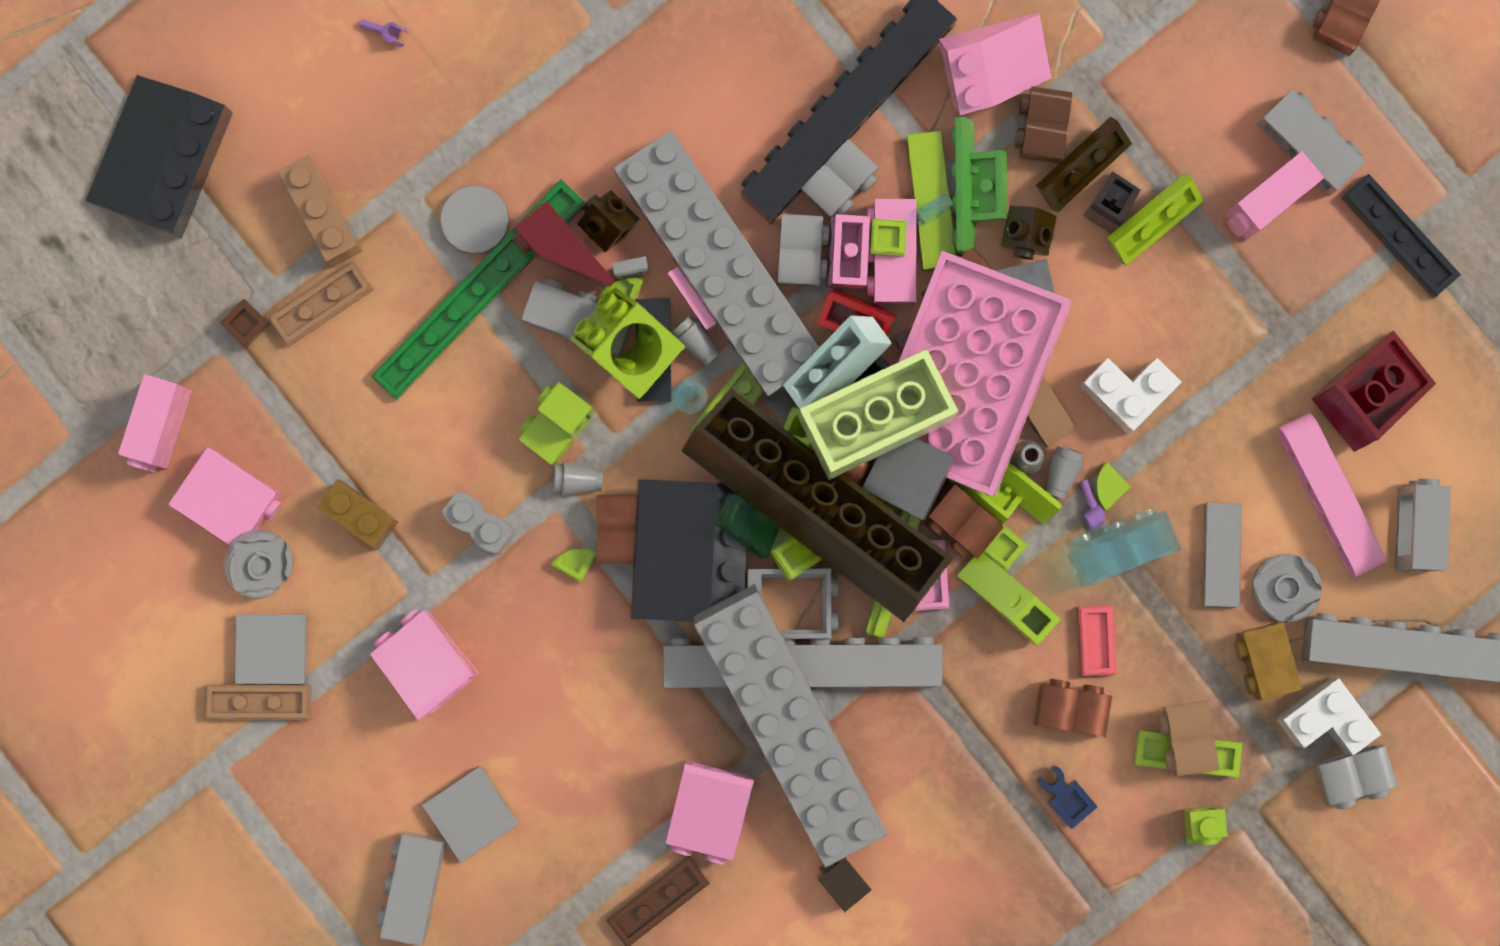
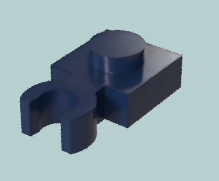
M1053 765L1050 768L1056 774V781L1053 784H1047L1042 777H1038L1037 782L1042 789L1054 793L1055 796L1048 803L1067 826L1073 829L1098 806L1076 780L1066 785L1064 783L1063 771Z

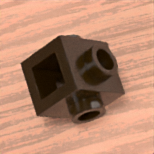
M610 190L600 198L597 195L592 196L584 204L582 210L585 213L577 222V225L606 253L625 239L640 218L621 198Z
M1009 206L1001 246L1013 250V256L1020 259L1033 260L1034 255L1048 256L1057 216L1037 207Z

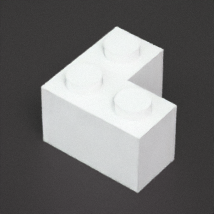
M1107 358L1079 387L1120 428L1129 434L1178 387L1181 381L1158 358L1151 361L1132 381Z
M1329 677L1275 718L1294 745L1302 748L1307 747L1328 731L1343 753L1355 755L1381 735L1339 678Z

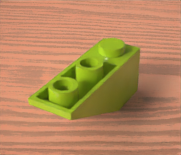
M984 553L978 559L973 557L957 574V577L1032 645H1039L1061 621L1034 594Z

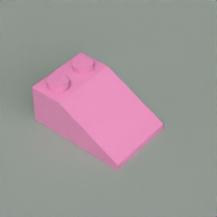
M1038 12L939 39L951 102L960 115L993 107L1030 89L1032 86L1035 87L1051 79L1040 14Z

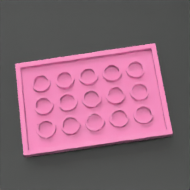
M942 251L899 362L926 349L928 350L959 412L954 421L922 435L918 439L956 457L946 478L996 497L1073 301Z

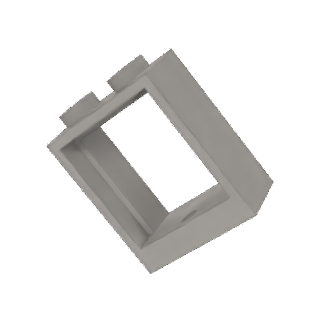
M1418 479V481H1409V486L1398 488L1395 570L1416 572L1448 571L1451 486H1440L1439 479Z
M748 569V587L755 584L761 596L762 579L785 578L780 569ZM807 569L795 578H822V630H780L784 639L832 638V631H838V611H831V597H838V576H831V569Z

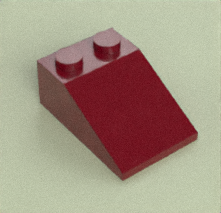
M548 201L542 203L511 229L515 233L512 241L524 255L531 252L533 256L604 287L611 286L615 282Z
M1393 330L1330 380L1311 399L1353 452L1379 440L1436 383Z

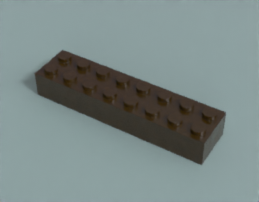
M732 388L694 428L681 451L903 622L906 621L953 559L952 556L842 473L829 480L816 453Z

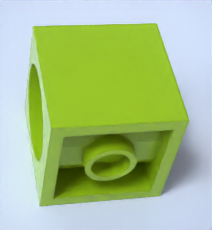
M616 287L599 299L597 308L588 318H584L577 324L574 334L570 338L577 347L638 399L646 393L686 347L638 302ZM638 323V337L632 349L620 357L611 358V345L616 334L625 326Z

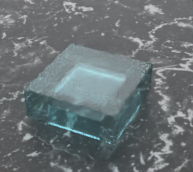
M943 193L918 209L916 219L921 227L950 210L953 202L947 193Z

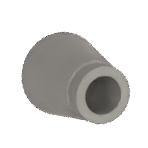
M691 315L684 318L670 332L686 346L684 348L685 351L698 361H701L705 366L720 353L699 319L695 320Z
M1021 441L1016 444L1010 461L1011 464L1026 475L1033 474L1041 469L1044 463V452L1033 441ZM1031 449L1032 453H1036V460L1028 461L1025 458L1026 450Z
M1057 446L1056 452L1051 453L1046 492L1065 499L1066 494L1084 465L1081 462L1083 453Z
M564 461L562 465L554 464L552 475L553 492H561V496L602 490V470Z

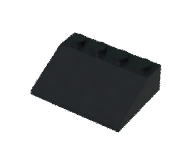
M137 75L85 201L182 239L233 113L224 104Z
M638 480L630 619L694 622L693 616L744 590L749 503L723 483Z

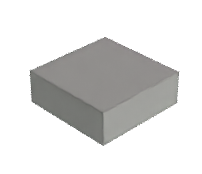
M646 256L612 263L614 276L617 280L648 275L649 273Z

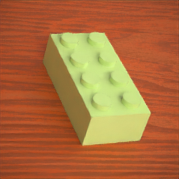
M926 349L801 408L798 418L830 480L954 421L959 411Z

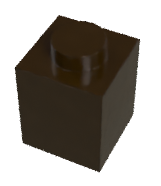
M846 857L827 867L822 864L818 868L822 872L817 876L818 881L844 912L871 891L870 886Z

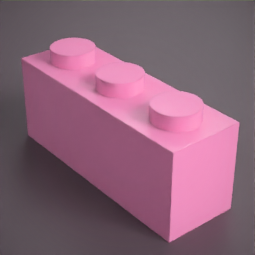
M875 199L873 208H867V216H870V229L872 219L907 221L905 257L870 255L871 242H869L868 263H873V276H867V297H873V304L876 306H914L916 303V199Z

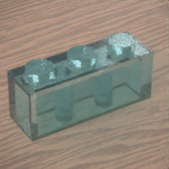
M1151 508L1136 514L1137 521L1125 526L1123 520L1103 527L1105 534L1092 538L1091 533H1087L1072 539L1073 546L1065 549L1080 588L1181 550L1167 512L1156 513L1155 508Z

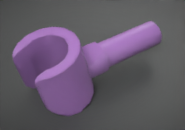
M364 19L360 22L361 28L382 35L386 42L397 47L405 45L396 41V37L401 31L409 33L408 29L394 22L386 25H379Z
M1083 480L1080 482L1090 510L1082 514V517L1088 527L1094 530L1104 523L1105 512L1097 504L1088 480Z

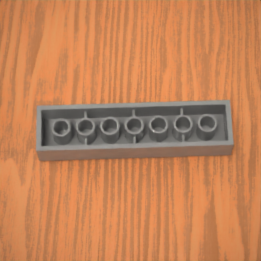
M670 130L614 167L615 174L675 264L682 269L717 321V326L769 400L785 389L783 386L785 382L819 347L674 133Z
M754 584L693 616L694 625L824 866L827 867L885 837L887 832L880 816L757 586Z

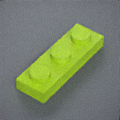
M1186 173L1181 175L1107 237L1120 262L1127 266L1204 201L1193 178Z
M1137 730L1133 764L1167 769L1164 759V750L1169 749L1167 735L1162 736L1158 732ZM1214 739L1219 770L1203 773L1239 778L1243 743Z

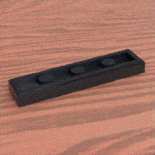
M1367 174L1341 197L1432 299L1436 298L1461 275L1370 174Z

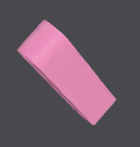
M1306 413L1278 427L1277 433L1349 575L1355 579L1385 564L1386 558L1313 415Z

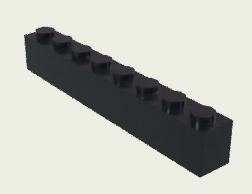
M910 0L902 10L905 15L900 21L896 23L892 20L879 35L882 40L875 48L871 45L866 47L856 59L860 64L851 73L846 70L833 84L837 89L828 98L822 95L810 109L813 112L812 116L805 123L799 120L787 134L790 137L787 143L782 148L776 145L764 159L767 164L759 173L753 170L743 180L741 186L744 189L741 191V198L770 224L801 193V188L848 139L850 140L929 55L939 44V39L944 38L954 28L957 18L937 0Z

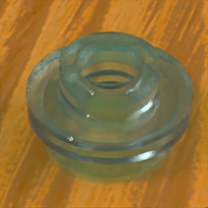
M685 380L676 386L673 393V401L679 411L685 414H695L705 407L707 392L700 382ZM693 391L696 393L697 399L694 403L689 404L684 401V394L686 392Z

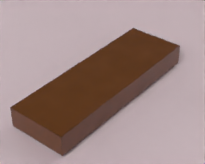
M687 856L607 918L606 921L624 945L631 946L708 886L710 882L692 858Z

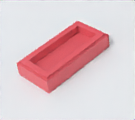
M1113 605L1077 607L1081 676L1117 674Z

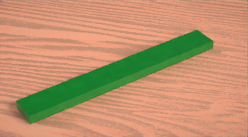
M560 179L524 218L542 203L548 201L568 224L586 202ZM512 230L373 373L371 377L395 400L398 401L535 258L531 252L524 255L512 241L515 233Z

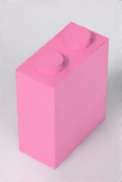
M1301 151L1225 214L1229 219L1227 225L1236 236H1243L1247 241L1324 178L1323 175Z
M143 375L118 452L119 455L128 457L127 465L155 472L157 466L168 468L192 390L156 377Z
M207 447L169 505L231 545L243 533L260 529L266 518L271 520L282 505L279 499L283 494L216 449Z

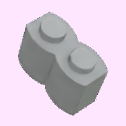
M848 139L801 188V192L829 219L836 214L845 215L855 204L851 200L852 197L859 190L865 194L876 183L878 178L875 176V173L878 171V166Z
M782 214L778 285L819 287V280H826L827 259H821V245L828 246L829 225H823V216Z
M456 492L442 510L444 517L451 525L459 530L470 533L473 540L481 548L489 552L502 554L516 536L512 527L505 520L488 513L480 501L466 493Z
M1382 744L1365 747L1355 755L1342 754L1314 763L1325 803L1330 806L1335 805L1336 809L1354 806L1357 804V798L1369 795L1370 800L1390 795L1389 789L1397 787L1386 746Z

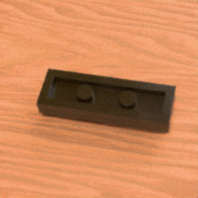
M1109 117L1035 186L1049 207L1058 213L1129 148L1132 143L1120 123L1114 118Z

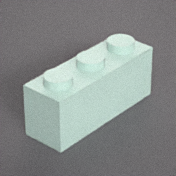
M850 316L783 386L799 409L850 386L892 343L873 317Z

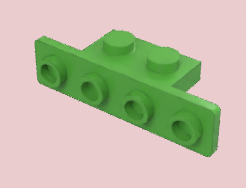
M964 116L955 117V126L952 128L951 133L956 160L952 163V174L956 180V194H954L952 199L953 211L956 214L953 243L955 248H957V253L963 255L971 248L976 250V222L1007 220V152L1003 150L975 152L974 121Z

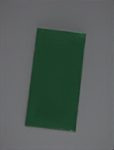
M727 494L715 524L759 558L769 557L780 529L778 525L737 494Z

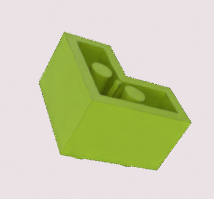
M560 382L555 387L549 385L538 398V402L541 404L538 408L540 413L536 418L530 415L519 429L523 434L519 440L553 467L596 414L590 405Z

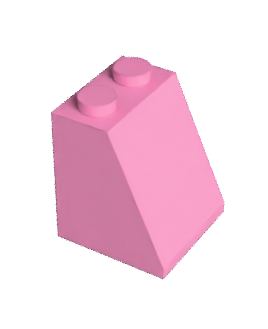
M415 609L400 621L404 627L394 635L388 631L374 642V646L377 649L370 655L414 716L421 720L430 716L480 673L429 610H423L419 613Z
M686 760L665 844L672 845L671 851L678 854L691 856L692 851L706 854L705 860L725 864L726 859L733 861L754 782L753 776Z

